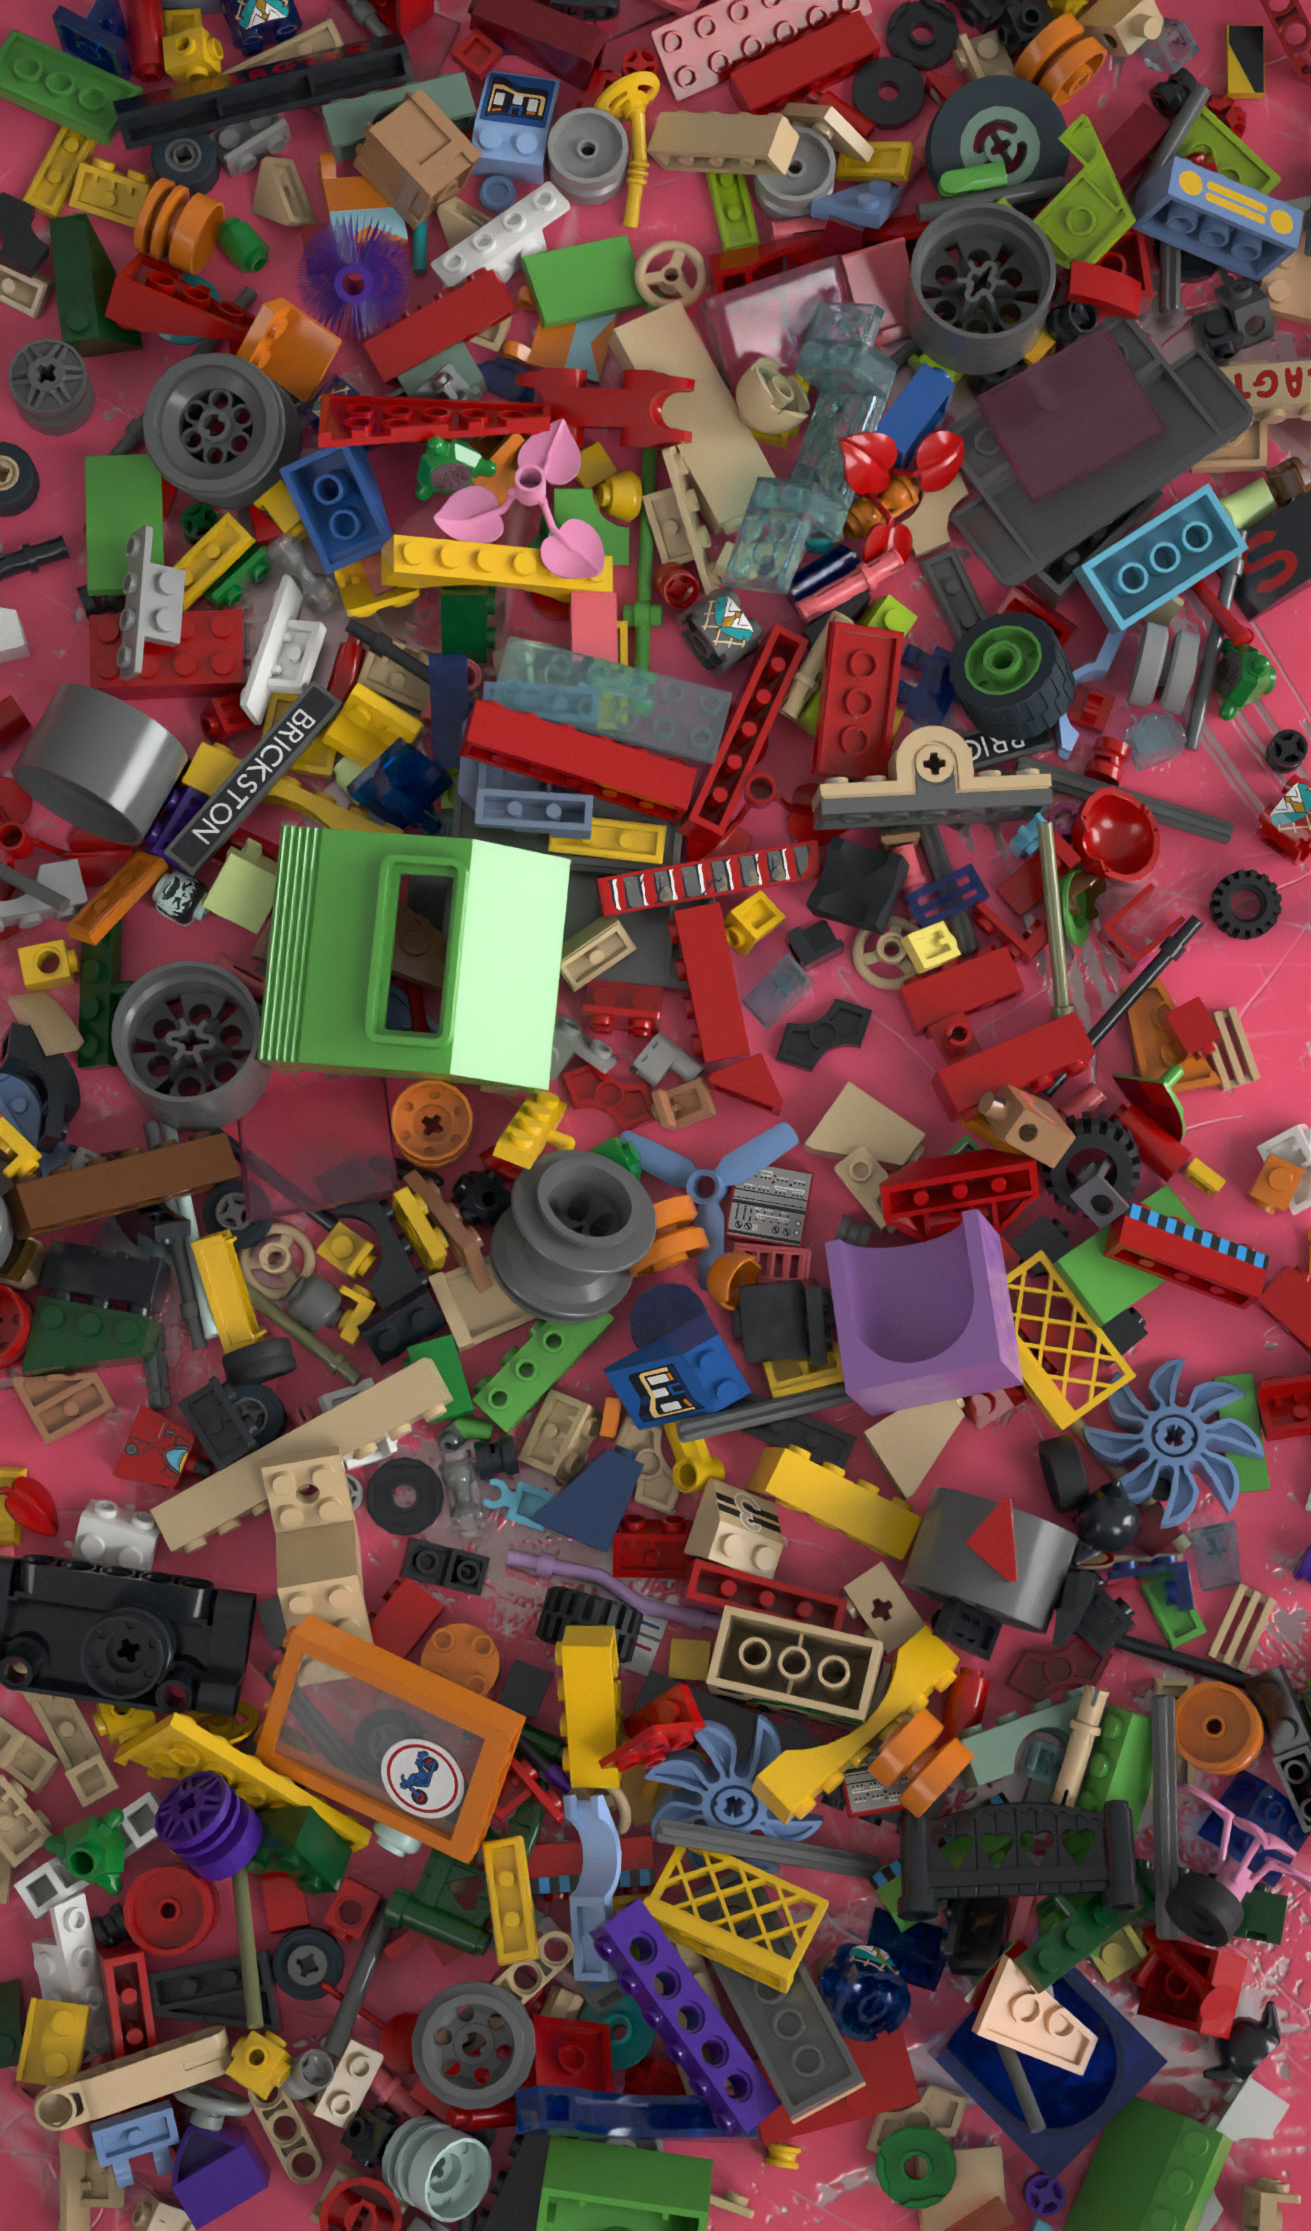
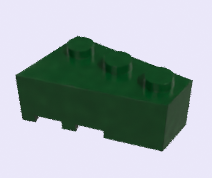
M39 1295L21 1372L31 1377L65 1372H82V1370L101 1367L111 1368L148 1363L153 1361L163 1323L150 1316Z

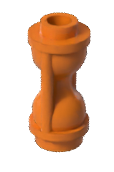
M892 475L889 486L885 491L881 492L878 500L887 511L893 510L890 515L895 519L919 502L917 494L920 493V489L913 478ZM863 496L845 508V513L842 515L843 531L852 541L857 542L860 539H865L867 532L874 524H885V519L882 518V515L872 502Z

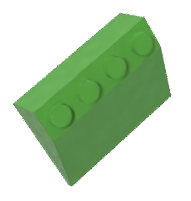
M1121 2090L1063 2231H1197L1233 2140L1223 2133Z

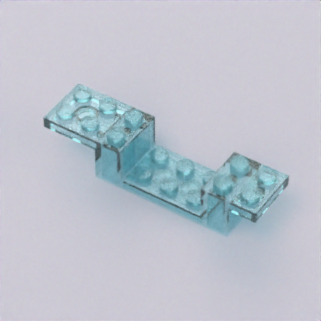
M818 302L795 372L821 391L791 478L782 479L760 476L757 478L721 581L726 586L734 589L787 595L806 538L839 541L855 492L848 487L845 481L843 457L838 439L860 432H876L898 369L897 364L873 347L885 312L877 304Z

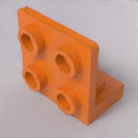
M284 297L263 303L236 356L246 359L260 368L269 378L305 403L311 400L342 340Z

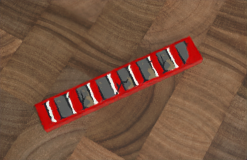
M816 839L595 879V886L602 918L820 878L823 869Z

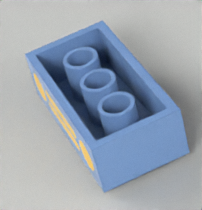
M1174 155L1137 190L1133 211L1136 222L1130 228L1259 282L1298 250L1304 211L1289 205L1285 201L1277 200L1258 192L1253 187L1244 186L1228 179L1221 173L1212 172L1186 158Z

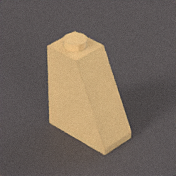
M848 1082L805 1142L803 1151L809 1155L842 1161L860 1146H865L883 1169L898 1171L907 1163L919 1160L926 1149L921 1145L925 1133L851 1082Z
M962 1398L896 1411L863 1432L862 1437L902 1500L906 1501L915 1493L965 1414L961 1408L965 1407V1403Z

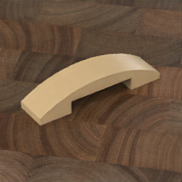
M22 1662L13 1666L17 1672L27 1673V1668ZM22 1691L27 1703L34 1709L66 1770L65 1774L82 1807L87 1808L118 1790L120 1787L76 1699Z

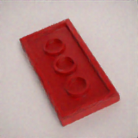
M839 621L828 622L811 774L827 777H845L848 780L864 782L863 778L868 776L882 775L888 778V761L890 760L904 632Z

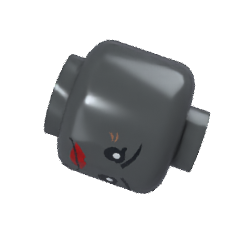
M312 1274L307 1278L303 1275L300 1276L284 1298L288 1303L287 1314L311 1332H317L325 1325L332 1329L344 1313V1310L339 1307L343 1298L342 1294L339 1293V1289L318 1274Z

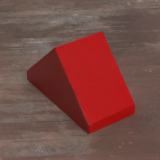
M762 1053L716 1071L709 1077V1089L779 1116L783 1100Z
M1011 1498L1002 1499L965 1542L968 1548L1008 1583L1018 1581Z

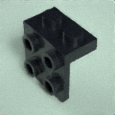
M816 1278L749 1284L740 1287L738 1295L743 1355L747 1362L757 1363L808 1358L811 1365L827 1364V1352H833L831 1329H825L823 1314L830 1313L828 1291L821 1290V1285Z

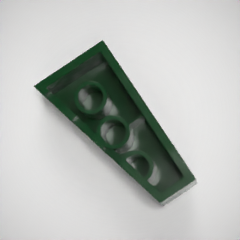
M1135 1858L1136 1876L1155 1900L1153 1862ZM1179 1867V1879L1186 1873L1192 1872L1193 1869ZM1208 1873V1876L1215 1879L1217 1874ZM1257 1882L1251 1893L1246 1891L1240 1902L1244 1909V1918L1233 1936L1281 1945L1288 1896L1270 1893V1884ZM1155 1901L1136 1917L1155 1920Z

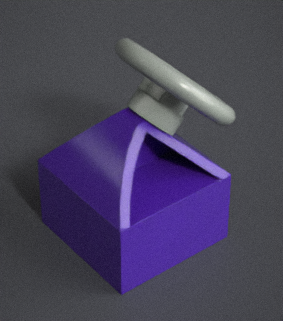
M201 2083L173 2092L177 2100L194 2107L190 2123L182 2135L177 2150L171 2188L196 2230L266 2189L269 2185L271 2168L248 2128L223 2124L225 2115H248L252 2110L251 2102L235 2092Z

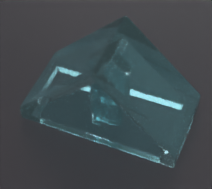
M787 953L742 1002L767 1030L811 994L814 981L794 958Z
M1234 1520L1196 1528L1187 1532L1188 1538L1192 1542L1190 1546L1203 1592L1241 1583L1237 1528Z
M1034 1736L1027 1737L1015 1775L1055 1787L1067 1749Z

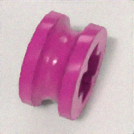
M1069 802L1059 803L1054 806L1047 822H1053V833L1057 831L1064 840L1071 839L1073 823L1065 830L1060 828L1061 823L1056 824L1055 819H1059L1063 812L1070 814L1069 819H1075L1079 807Z

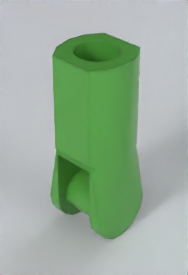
M998 161L969 167V169L964 168L945 172L937 184V190L942 197L950 198L969 194L970 192L975 193L1006 187L1008 182L1004 162Z

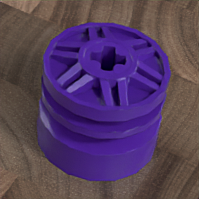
M205 1771L190 1775L171 1788L161 1801L155 1815V1831L158 1837L175 1854L179 1855L182 1861L198 1877L206 1881H221L236 1874L246 1866L258 1851L263 1838V1822L258 1813L244 1799L238 1797L236 1791L227 1784L222 1776L212 1771Z

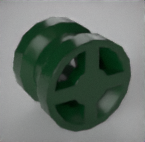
M204 503L191 504L185 508L180 518L184 537L192 546L218 522L216 512L212 507ZM203 528H208V530L205 529L204 531H201L200 533H198L199 530H201V529H203Z

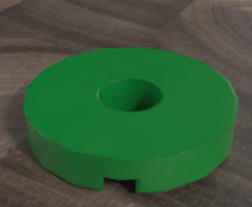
M906 2125L894 2130L882 2143L876 2157V2176L882 2190L899 2205L908 2209H925L939 2203L951 2191L957 2176V2157L951 2143L940 2131L926 2125ZM919 2155L926 2160L928 2172L924 2177L914 2178L907 2173L905 2163L908 2157Z

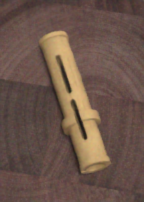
M833 611L827 624L815 641L798 672H795L778 712L793 721L798 720L812 693H817L820 688L818 683L823 674L828 622L839 621L854 624L850 618L840 612Z
M1084 1685L1076 1719L1072 1718L1069 1727L1073 1728L1059 1777L1050 1799L1055 1804L1061 1805L1064 1792L1067 1789L1068 1794L1064 1804L1076 1807V1800L1095 1736H1100L1102 1730L1099 1723L1107 1697L1110 1692L1099 1688L1095 1703L1092 1704L1095 1686Z

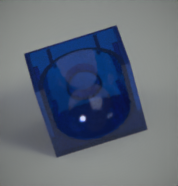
M1075 1966L1054 1982L1052 1987L1054 1999L1098 2037L1083 2076L1016 2050L1046 2125L1043 2131L1034 2134L1030 2132L995 2042L972 2031L978 2015L972 2007L927 2052L1052 2181L1168 2062Z

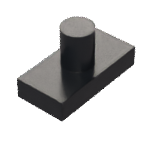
M946 1597L942 1609L934 1613L931 1627L933 1629L932 1635L977 1658L989 1661L1002 1623L958 1600Z

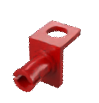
M963 1011L927 1027L925 1037L927 1040L933 1039L946 1067L982 1052Z

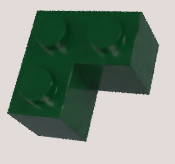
M452 585L441 587L442 663H453L458 659H470L475 663L488 662L489 649H496V626H489V615H495L497 586Z
M311 1806L254 1809L263 1822V1838L258 1851L249 1863L244 1866L246 1870L257 1875H263L266 1872L284 1871L297 1884V1888L300 1891L309 1895L338 1892L353 1850Z

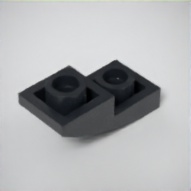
M409 1537L399 1576L480 1596L490 1557Z

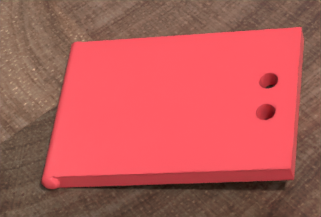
M904 237L838 256L861 350L911 335L905 317V296L910 263Z

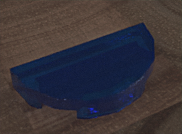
M497 357L496 360L485 361L480 365L476 364L484 377L488 392L509 402H535L534 389L515 386V375L528 373L516 361Z

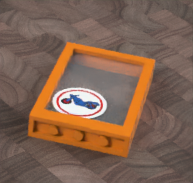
M310 1614L298 1626L292 1625L282 1643V1647L286 1648L285 1656L280 1659L273 1673L272 1679L277 1681L275 1689L269 1693L263 1706V1711L267 1713L266 1719L258 1727L253 1739V1743L257 1744L254 1757L258 1758L263 1766L281 1775L287 1776L318 1793L461 1862L469 1864L485 1840L526 1716Z

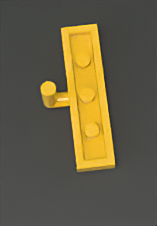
M539 1091V1094L530 1093L497 1141L493 1156L530 1170L546 1144L556 1147L557 1150H574V1138L556 1131L564 1117L568 1104L560 1101L559 1097L551 1092Z

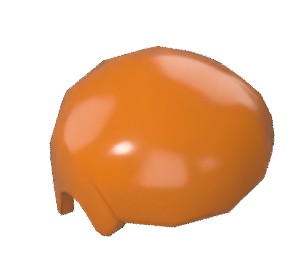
M741 1251L723 1253L712 1263L707 1273V1288L711 1298L719 1306L728 1310H735L736 1307H739L738 1291L740 1287L758 1284V1272L761 1270V1265L755 1261V1256Z

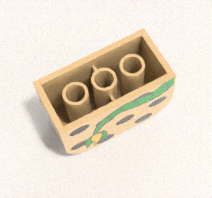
M725 1605L706 1685L711 1695L736 1705L832 1728L854 1731L862 1724H865L869 1717L884 1652L883 1642Z

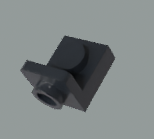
M1225 306L1192 316L1190 322L1198 345L1211 359L1216 358V361H1225L1237 355L1245 338L1242 331H1236L1230 311Z

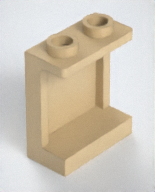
M490 1254L484 1256L483 1259L493 1286L481 1294L472 1282L473 1279L467 1264L445 1274L441 1271L428 1277L460 1353L540 1319L521 1309L503 1292L494 1277Z

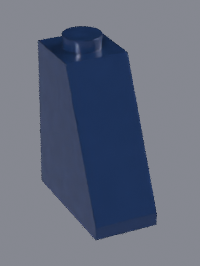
M615 1445L613 1451L609 1449L601 1450L533 1514L531 1522L607 1553L644 1464L635 1461L637 1453L619 1445Z

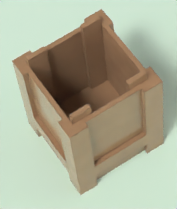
M421 88L413 95L410 91H407L403 98L404 103L380 122L378 121L373 125L369 121L364 129L367 133L365 136L366 140L363 145L361 143L357 144L354 152L358 156L352 164L413 230L438 210L439 205L465 189L472 170L482 156V153Z

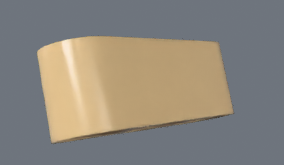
M281 2086L278 2088L276 2099L271 2101H265L248 2090L249 2100L286 2174L297 2184L313 2182L322 2172L325 2158L297 2100L288 2097L283 2092ZM285 2115L295 2120L297 2132L294 2136L283 2137L277 2132L276 2121L278 2117ZM304 2152L313 2156L316 2167L312 2173L302 2174L296 2169L294 2161L297 2154Z

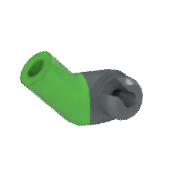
M458 1417L441 1429L437 1436L438 1447L442 1452L451 1454L470 1438L490 1442L494 1423L468 1417Z

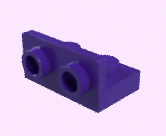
M191 786L179 787L178 790L173 789L163 803L162 808L166 811L159 823L155 821L144 837V841L147 844L143 852L164 858L167 864L177 870L186 872L166 856L164 850L210 798Z

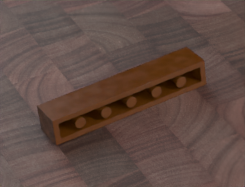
M209 1130L190 1136L188 1142L177 1144L176 1139H170L155 1145L152 1151L143 1153L142 1148H134L119 1155L120 1159L108 1161L107 1156H103L86 1162L84 1168L73 1170L71 1165H66L50 1171L48 1177L37 1179L36 1174H30L14 1180V1186L2 1197L9 1208L17 1241L211 1191L224 1182L228 1183L236 1180L241 1176L226 1132L211 1135Z

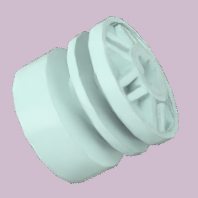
M420 2115L407 2120L394 2132L386 2145L382 2159V2179L394 2190L397 2197L441 2222H455L465 2218L478 2207L487 2192L492 2175L491 2157L486 2146L472 2136L460 2130H455L449 2124L443 2123L433 2116Z

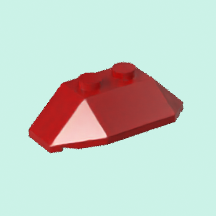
M989 1148L911 1161L879 1184L884 1222L892 1227H896L919 1242L938 1238L956 1229L963 1221L962 1212L978 1209L996 1232H1001L1023 1212L1030 1202L1033 1203L1039 1197L1035 1158Z

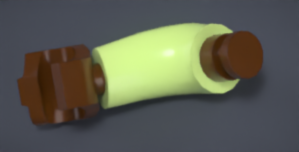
M1292 457L1265 471L1270 482L1269 484H1266L1264 478L1261 477L1242 489L1220 498L1219 501L1235 527L1248 531L1278 510L1275 501L1278 500L1281 508L1311 490V472L1308 466H1304L1298 457Z

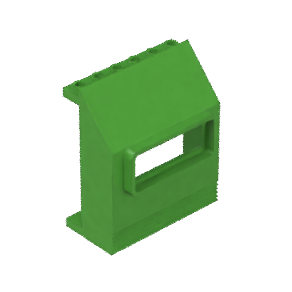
M281 826L257 1060L284 1074H298V1071L423 1081L441 1080L449 1083L518 1088L524 1093L539 1094L540 1090H549L571 859L476 839ZM402 875L454 879L440 1022L437 1033L386 1029Z

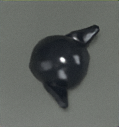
M1114 1480L1102 1485L1091 1493L1080 1506L1075 1520L1078 1541L1072 1556L1071 1565L1076 1568L1102 1551L1111 1553L1123 1550L1136 1538L1140 1528L1139 1508L1129 1500L1128 1493L1120 1480Z
M1274 2001L1267 2002L1260 2021L1251 2017L1238 2016L1233 2021L1229 2040L1216 2038L1214 2042L1215 2055L1220 2064L1204 2070V2078L1233 2084L1243 2083L1258 2065L1280 2044L1281 2030Z

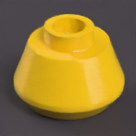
M631 470L607 477L605 484L599 485V506L604 507L606 514L624 522H630L638 516L642 503L640 478Z

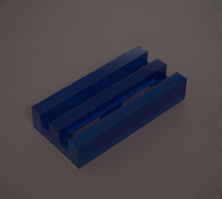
M972 863L905 895L903 901L906 906L909 905L911 909L910 914L913 919L917 920L919 923L918 928L921 930L938 922L946 921L974 907L979 900L982 902L986 901L990 895ZM967 876L971 881L922 906L917 902ZM974 889L976 890V895L926 918V913Z

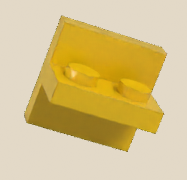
M357 683L340 714L326 732L322 742L387 782L422 731L424 724L362 683Z

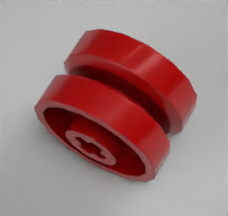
M181 1862L155 1867L139 1876L127 1891L123 1906L124 1924L133 1942L146 1952L162 1957L183 1954L205 1942L216 1928L221 1911L219 1892L213 1881H206L198 1877L185 1863ZM167 1902L175 1905L176 1914L174 1916L168 1914L167 1909L171 1906Z

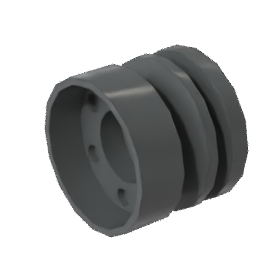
M43 338L29 342L17 351L9 365L8 383L21 416L28 425L44 435L62 436L75 432L87 423L94 411L96 395L84 360L75 348L58 339Z

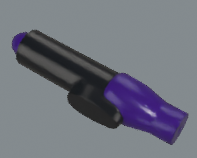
M520 1735L515 1750L533 1765L538 1776L548 1786L552 1784L567 1795L573 1788H571V1782L565 1772L529 1739Z

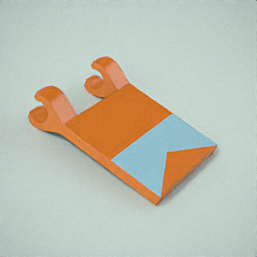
M332 152L319 153L316 171L322 185L328 218L333 227L339 220L340 226L346 223L348 232V223L350 216H352L355 243V228L358 217L357 243H359L362 229L361 242H364L372 219L371 230L367 239L369 241L379 220L376 237L385 225L383 235L391 228V238L396 235V242H400L399 244L407 243L408 236L404 219L364 176L337 178L334 154Z
M522 286L519 291L517 305L525 310L537 311L529 286ZM617 314L543 329L539 318L532 348L530 349L521 343L509 340L505 343L503 360L509 364L528 365L539 369L572 368L587 370L586 382L599 385Z

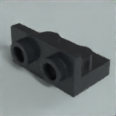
M1075 1569L1071 1573L1080 1574L1082 1569ZM1089 1570V1571H1088V1572L1097 1573L1095 1570ZM1097 1573L1100 1580L1099 1588L1108 1585ZM1065 1580L1055 1606L1056 1611L1058 1608H1061ZM1098 1589L1096 1596L1087 1608L1075 1631L1102 1657L1128 1631L1131 1632L1137 1627L1131 1619L1136 1613L1120 1596L1113 1601L1103 1589Z

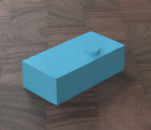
M1208 483L1078 566L1072 572L1107 628L1114 635L1137 622L1249 548Z

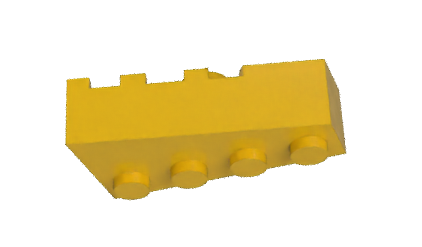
M790 1444L788 1449L780 1447L764 1448L748 1481L746 1490L757 1495L759 1493L770 1494L776 1497V1504L800 1514L806 1512L810 1514L809 1518L813 1522L833 1531H838L839 1529L844 1532L843 1536L890 1559L903 1561L922 1520V1517L912 1513L913 1505L894 1496L889 1501L877 1495L880 1489L864 1480L858 1479L855 1484L843 1478L845 1470L825 1461L822 1466L810 1461L811 1453L796 1445Z
M566 1626L563 1640L557 1641L555 1646L556 1666L563 1667V1677L558 1679V1701L565 1702L566 1712H561L560 1734L561 1737H567L568 1747L563 1749V1771L570 1772L571 1788H619L622 1772H619L617 1768L601 1769L598 1762L627 1742V1735H623L624 1724L622 1721L625 1720L624 1709H620L621 1680H613V1678H617L619 1669L615 1626Z

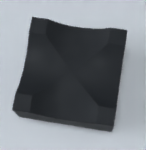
M833 836L828 847L821 876L811 892L806 906L814 916L883 935L910 865L903 855L867 848Z

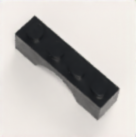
M354 1159L315 1179L321 1194L335 1218L338 1220H358L370 1226L378 1234L382 1244V1259L377 1272L368 1283L382 1310L422 1284L426 1289L432 1287L422 1266L414 1269L408 1256L413 1254L414 1251L404 1232L396 1235L390 1222L395 1220L396 1217L386 1198L378 1201L372 1188L378 1186V1183L368 1165L361 1168L357 1159Z
M1046 1215L1010 1244L1021 1257L1019 1265L1040 1250H1043L1052 1264H1054L1058 1259L1074 1249L1066 1239L1070 1236L1066 1228L1056 1218L1050 1220ZM1040 1262L1027 1270V1274L1031 1279L1048 1275ZM1133 1307L1124 1310L1100 1327L1121 1356L1148 1334L1143 1328L1146 1325V1321ZM1086 1330L1087 1335L1096 1343V1337L1090 1330ZM1101 1345L1100 1354L1108 1355V1353ZM1102 1360L1107 1367L1114 1363Z

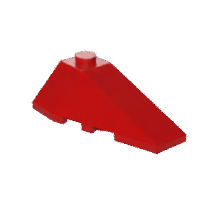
M141 252L116 276L105 317L115 321L123 329L243 342L256 316L231 301L218 302L211 297V289L202 283L196 287L182 280L184 272Z

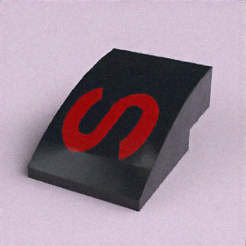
M1311 490L1247 531L1246 544L1249 549L1243 552L1242 560L1245 561L1242 577L1237 578L1233 598L1249 622L1311 586ZM1220 568L1215 571L1220 579H1222V574L1219 573Z

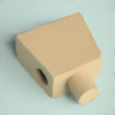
M1098 0L1077 20L1085 28L1083 39L1093 36L1108 51L1107 55L1113 56L1131 55L1147 39H1156L1161 33L1164 22L1154 0Z

